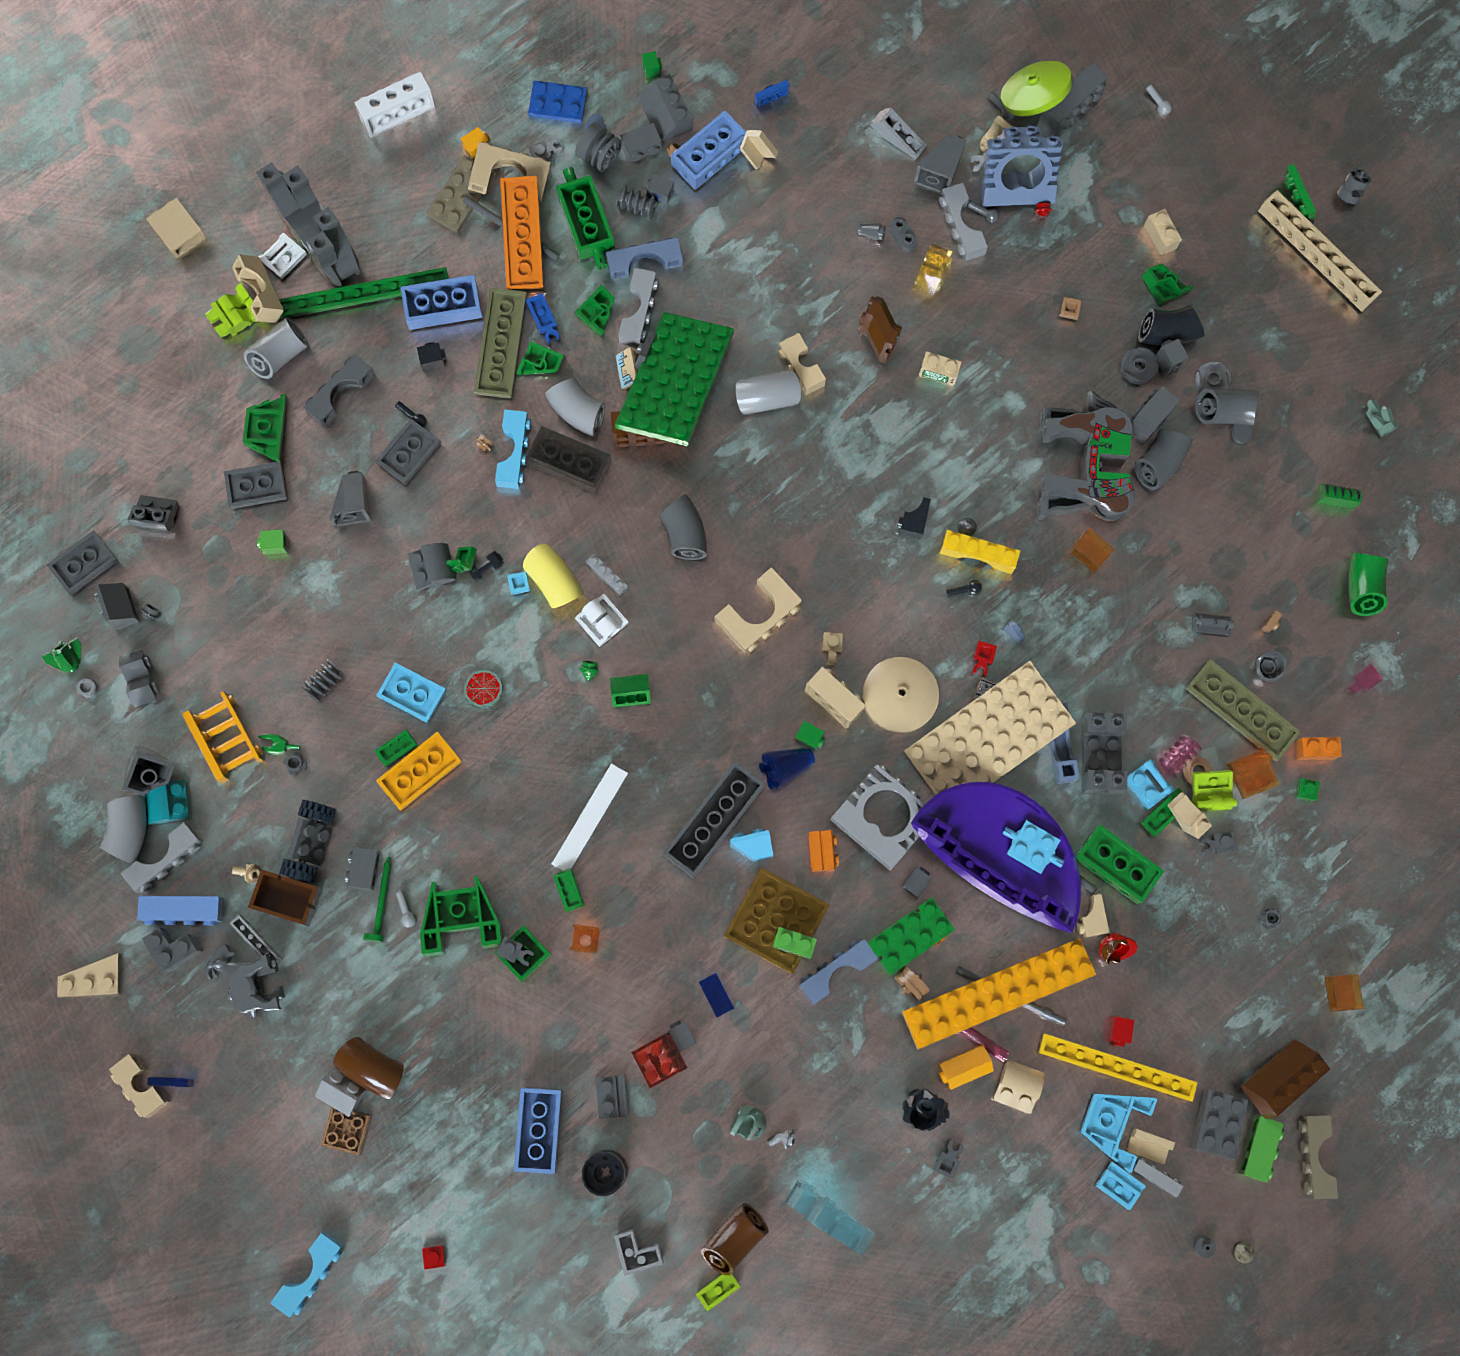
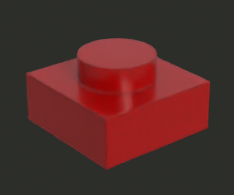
M443 1245L422 1248L424 1270L446 1266Z

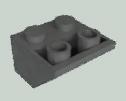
M124 583L95 585L96 592L94 595L98 604H101L102 610H100L103 621L108 622L110 626L112 625L117 630L140 622L128 586Z

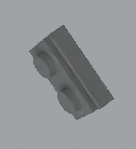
M625 1075L595 1078L599 1119L628 1116Z

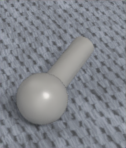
M1151 84L1146 90L1157 103L1158 112L1161 115H1168L1172 110L1171 103L1164 101Z
M398 891L396 896L403 913L401 923L405 927H412L415 925L417 917L413 912H410L404 891Z

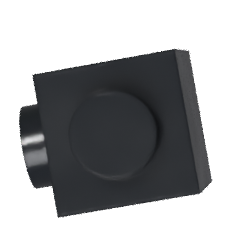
M430 342L426 343L425 346L417 347L423 371L445 367L446 353L444 348H440L439 343Z

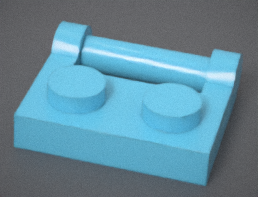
M1150 759L1127 776V785L1146 810H1149L1176 790L1173 785L1170 786L1156 768L1153 759ZM1148 769L1164 789L1163 792L1160 793L1144 773L1145 770Z

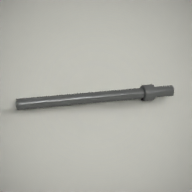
M465 196L463 203L503 227V219L468 196ZM542 242V255L546 254L557 261L560 254L548 248V245Z
M960 966L956 971L957 974L973 982L983 978ZM1033 1002L1023 1005L1040 1014L1042 1018L1048 1021L1050 1019L1062 1026L1067 1021L1066 1018L1054 1013L1048 1007L1044 1008Z

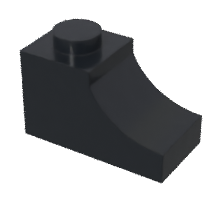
M923 497L920 506L916 510L905 512L903 517H899L897 528H900L899 535L922 539L931 499Z

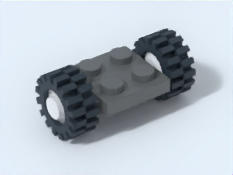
M302 800L298 815L304 818H298L287 856L298 859V862L284 858L279 874L299 881L315 882L319 868L308 865L306 862L320 866L332 828L318 823L332 825L337 809L321 803Z

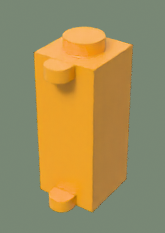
M982 1045L941 1063L939 1076L942 1083L952 1090L993 1072L994 1069L992 1060Z

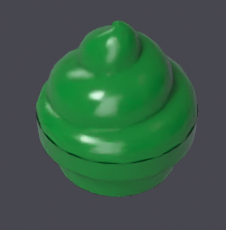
M583 661L582 665H580V671L587 681L591 680L599 672L598 663L595 661Z

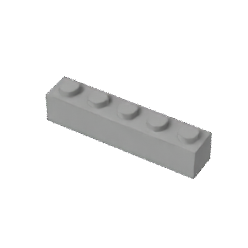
M238 915L229 923L260 957L269 953V963L276 960L277 964H279L283 960L242 915Z

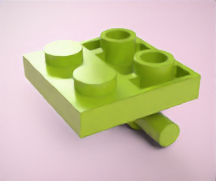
M1231 770L1192 772V803L1200 811L1227 810L1237 806V800L1233 799V772Z

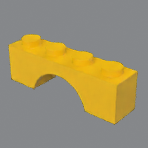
M947 530L943 538L940 554L954 558L977 559L988 563L993 569L1012 574L1016 569L1020 550Z

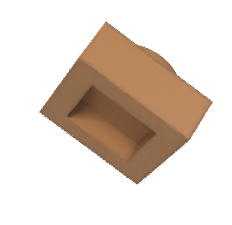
M1064 297L1059 316L1077 320L1082 301Z
M1274 611L1260 630L1266 634L1271 630L1275 631L1281 624L1279 619L1282 614Z

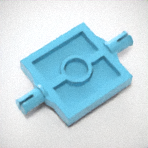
M1027 820L1017 832L1006 826L1004 829L1006 831H1003L1002 834L1012 839L1011 847L1006 853L1007 855L1039 874L1043 872L1045 866L1050 862L1061 868L1064 860L1055 856V849L1061 840Z

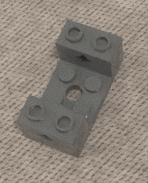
M1087 712L1081 718L1082 793L1121 795L1127 791V771H1122L1121 736L1127 733V713ZM1099 750L1106 753L1107 757L1105 760L1098 759L1097 752Z

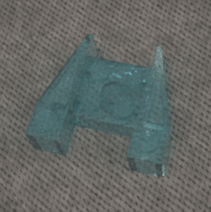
M797 1181L786 1198L785 1203L803 1214L804 1218L811 1224L863 1256L875 1233L835 1206L836 1203L828 1197L823 1198L814 1192L816 1189L808 1182H805L803 1185Z

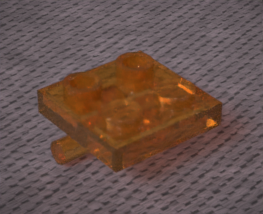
M1264 749L1227 764L1229 770L1233 772V779L1242 800L1280 785L1269 762L1273 760L1270 753L1266 754Z

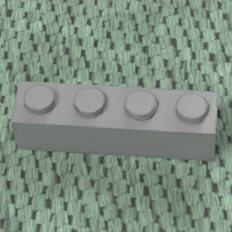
M595 554L586 561V565L618 596H621L628 589V585Z
M1143 1158L1141 1160L1136 1159L1133 1168L1134 1172L1171 1195L1179 1196L1183 1188L1179 1180L1169 1178V1174L1164 1171L1161 1173L1158 1171V1167L1148 1165V1161Z

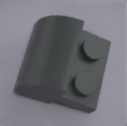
M427 544L421 546L420 550L408 554L416 590L421 591L434 585L441 586L456 580L452 567L446 564L447 560H452L448 544Z

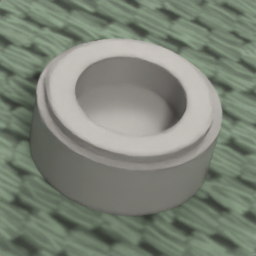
M83 678L77 683L76 689L79 695L90 698L97 693L98 685L91 678Z

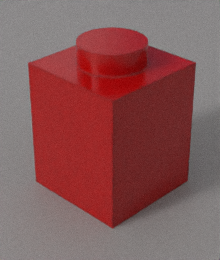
M1116 1016L1110 1017L1107 1040L1113 1041V1045L1125 1047V1044H1131L1134 1020Z

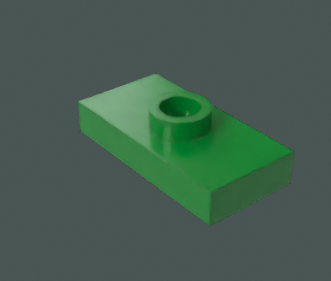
M405 729L374 751L383 765L387 767L417 747L418 744L409 731Z
M572 868L553 874L565 911L568 912L585 906Z

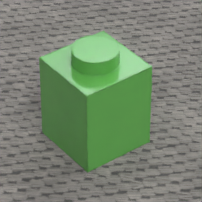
M283 529L260 531V537L257 538L258 549L264 554L287 553V534Z

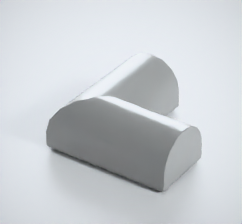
M634 1229L614 1234L624 1276L664 1264L659 1243L639 1249Z

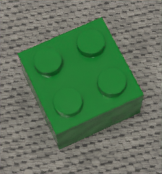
M523 925L510 939L523 944L522 951L530 950L534 953V956L527 954L524 957V960L530 963V965H523L519 958L513 963L498 956L522 983L552 956L528 928Z

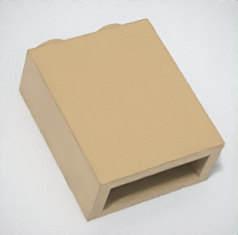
M177 198L168 201L164 207L152 212L146 218L176 259L206 239L200 227Z

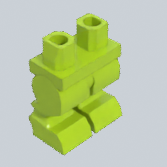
M241 282L235 288L237 291L236 295L225 294L221 296L216 302L214 301L210 304L212 309L205 313L211 324L221 319L222 323L214 327L221 338L230 333L232 336L238 334L237 332L244 330L247 325L251 326L253 322H259L256 321L250 308L253 299Z

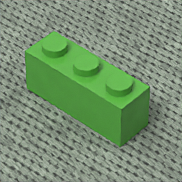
M1254 1115L1239 1174L1268 1183L1274 1172L1272 1168L1273 1161L1277 1159L1279 1154L1278 1143L1284 1135L1283 1123Z

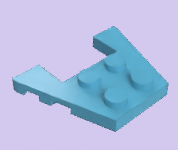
M1093 1094L1080 1132L1126 1172L1132 1173L1137 1156L1118 1148L1131 1109L1152 1116L1157 1099Z

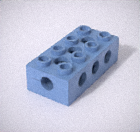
M724 110L671 154V166L696 190L742 152L740 146L746 131Z

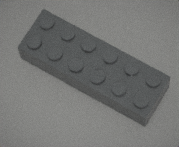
M734 761L665 850L663 856L692 879H695L764 790L766 784Z

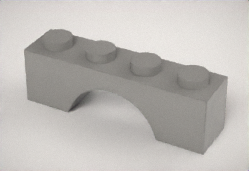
M960 183L942 189L939 202L946 211L945 218L947 223L951 224L953 239H956L958 242V252L960 256L963 255L964 261L985 255L988 246L982 231L970 229L962 221L961 211L967 207L969 197L964 184Z
M634 268L630 287L631 292L639 298L641 305L633 316L622 318L618 335L619 343L639 347L640 342L646 340L647 330H645V326L650 323L651 313H649V309L654 306L655 301L653 291L658 289L659 279H656V272Z
M183 822L168 834L169 850L161 861L150 865L135 861L120 873L135 892H147L153 887L152 884L157 879L161 880L169 873L168 871L173 866L177 867L184 862L183 858L189 853L193 854L200 849L199 845L203 841L189 824Z

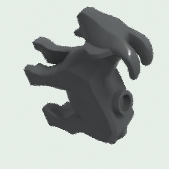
M224 944L212 955L205 967V974L211 980L213 976L215 978L218 977L217 970L228 978V996L236 1010L244 1015H250L254 1019L258 1015V1009L265 1011L282 1009L279 1005V999L285 998L283 986L275 988L271 994L261 992L262 987L258 977L279 971L276 960L269 963V953L252 963L231 961V956L235 955L236 952H232L229 945Z

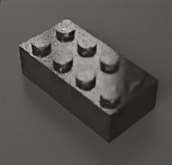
M541 426L526 457V462L529 467L597 494L610 466L611 456L608 453Z

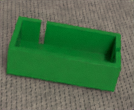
M932 897L917 907L919 910L917 913L915 910L911 911L868 942L877 957L882 956L883 959L880 962L890 976L955 930Z

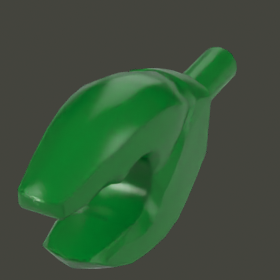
M269 733L258 736L259 739L273 741V745L270 747L261 746L264 751L270 754L284 753L287 751V748L300 750V745L288 744V740L278 734Z

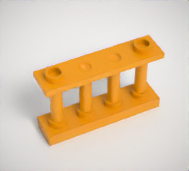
M224 691L220 693L224 701L200 714H194L189 710L182 713L216 780L221 784L229 780L226 776L229 770L253 757L260 763L263 761L261 757L263 752L258 744H254L235 708L237 703L234 697ZM228 707L233 716L232 718L208 731L202 730L200 724H202L203 720ZM237 724L242 734L216 748L211 747L209 743L211 737ZM246 741L250 751L226 764H220L218 760L219 754Z

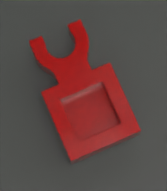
M978 641L973 658L974 661L978 662L972 670L973 674H976L977 669L981 668L983 669L982 676H987V664L992 665L997 646Z

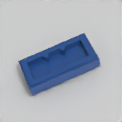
M787 79L775 85H769L764 90L755 93L754 104L756 108L788 95L790 84Z

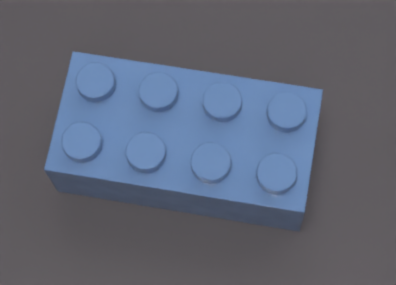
M474 275L401 287L405 318L409 330L483 318Z
M524 1087L520 1089L514 1172L556 1173L563 1090Z

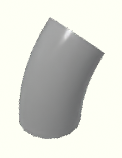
M286 317L244 352V360L254 374L261 378L269 379L309 345L300 329L292 320Z
M792 370L739 379L736 383V399L740 411L744 415L797 405L801 399V386L797 375Z
M577 379L564 380L546 391L545 396L548 402L564 421L590 436L595 437L598 434L605 415V403L590 396L580 386Z
M141 795L118 798L107 804V828L100 844V848L107 853L131 864L136 861L146 832L147 807L145 797Z

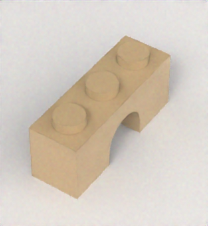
M797 333L779 343L778 354L782 361H786L788 365L787 370H792L797 375L801 391L806 396L825 386L826 378L818 364L811 367H804L800 364L799 359L807 355L808 347L801 335Z
M128 1054L109 1069L112 1073L110 1075L112 1080L117 1085L120 1084L123 1088V1095L127 1100H131L134 1103V1110L140 1117L149 1118L169 1103V1100L159 1086H152L145 1092L139 1089L137 1085L138 1077L146 1069L135 1054Z

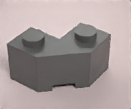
M143 650L129 653L119 658V667L127 682L126 693L133 707L156 701L157 692H159L158 685L154 681L150 668L152 666L151 660L148 655L145 656Z

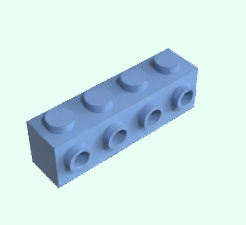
M139 896L137 920L144 921V925H156V921H164V925H176V922H184L183 925H196V922H204L203 925L214 926L216 922H222L224 898L216 896Z

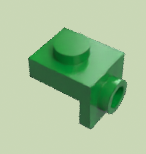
M472 546L458 547L455 560H447L446 564L458 573L472 570L477 549Z

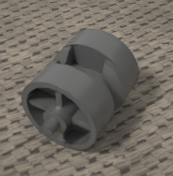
M1353 168L1347 174L1345 181L1342 182L1337 194L1343 201L1356 204L1372 179L1367 172Z

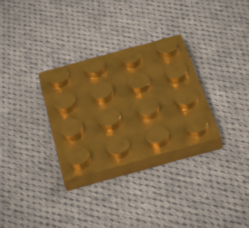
M761 867L723 937L793 975L802 957L772 947L778 928L781 927L813 938L830 904Z

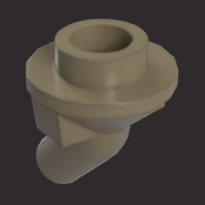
M1241 1242L1234 1249V1255L1239 1262L1249 1263L1253 1260L1255 1252L1249 1243Z

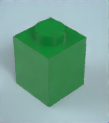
M804 720L794 740L815 751L816 747L821 748L826 738L823 737L825 731Z

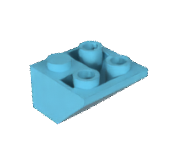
M764 828L752 830V833L749 835H745L744 832L738 833L730 839V847L752 861L773 857L769 830L764 831Z

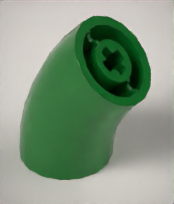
M1352 552L1349 566L1348 592L1351 611L1355 614L1371 616L1382 612L1388 604L1386 593L1388 558Z

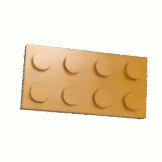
M436 732L376 781L398 809L402 811L461 764L462 761L441 735Z

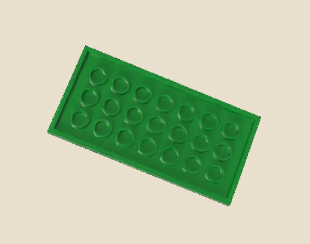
M663 312L655 331L654 341L645 361L640 365L615 423V428L688 446L733 337L734 328Z

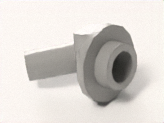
M789 1129L784 1133L776 1134L767 1141L771 1147L782 1141L784 1147L789 1149L790 1146L795 1144L796 1134H794L793 1129Z

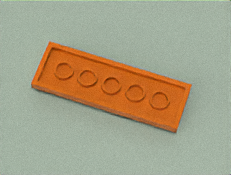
M538 177L500 178L506 289H543L544 277Z

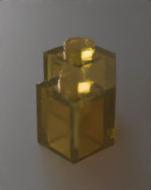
M931 244L913 288L934 296L936 290L940 291L943 281L940 280L945 268H950L953 258H950L952 251Z

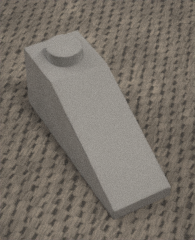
M891 107L880 111L870 124L884 139L915 160L927 146Z

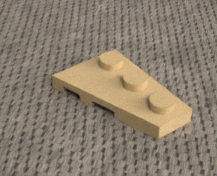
M117 953L58 976L57 997L120 994V954Z

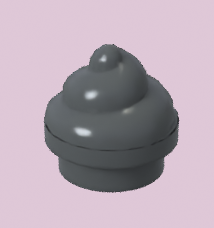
M964 518L958 524L959 533L972 536L977 530V525L971 518Z

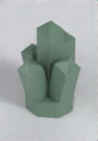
M1376 400L1368 401L1367 406L1369 409L1366 414L1380 437L1385 436L1398 427L1390 407L1384 406L1380 408Z

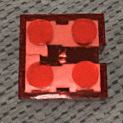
M669 1032L631 1052L649 1088L687 1069Z

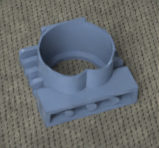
M1028 126L1003 128L1001 135L997 138L989 139L987 141L984 177H982L980 194L983 206L1055 204L1058 187V169L1060 168L1059 161L1061 159V150L1063 149L1061 138L1056 136L1042 137L1039 127ZM1031 155L1041 160L1028 173L1014 171L1009 174H1002L1004 166L1015 157Z

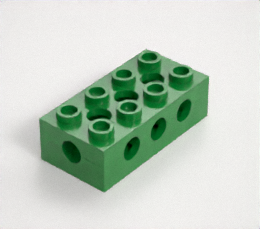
M1100 824L1094 827L1075 854L1076 861L1136 904L1144 902L1164 873L1163 869ZM1100 848L1105 851V857L1099 854ZM1116 860L1121 862V869L1116 867ZM1132 872L1137 874V881L1132 878Z

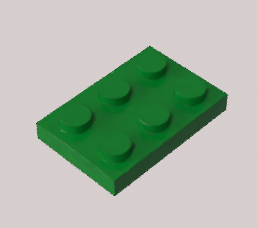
M1291 164L1287 166L1286 174H1284V186L1287 191L1290 190L1292 193L1291 200L1293 205L1298 206L1299 211L1314 224L1316 209L1295 165Z

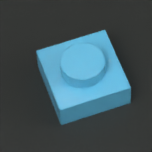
M526 572L507 575L511 595L530 591Z

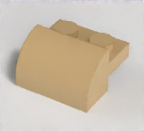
M1007 1059L993 1095V1100L1031 1114L1037 1099L1039 1100L1045 1081V1073Z

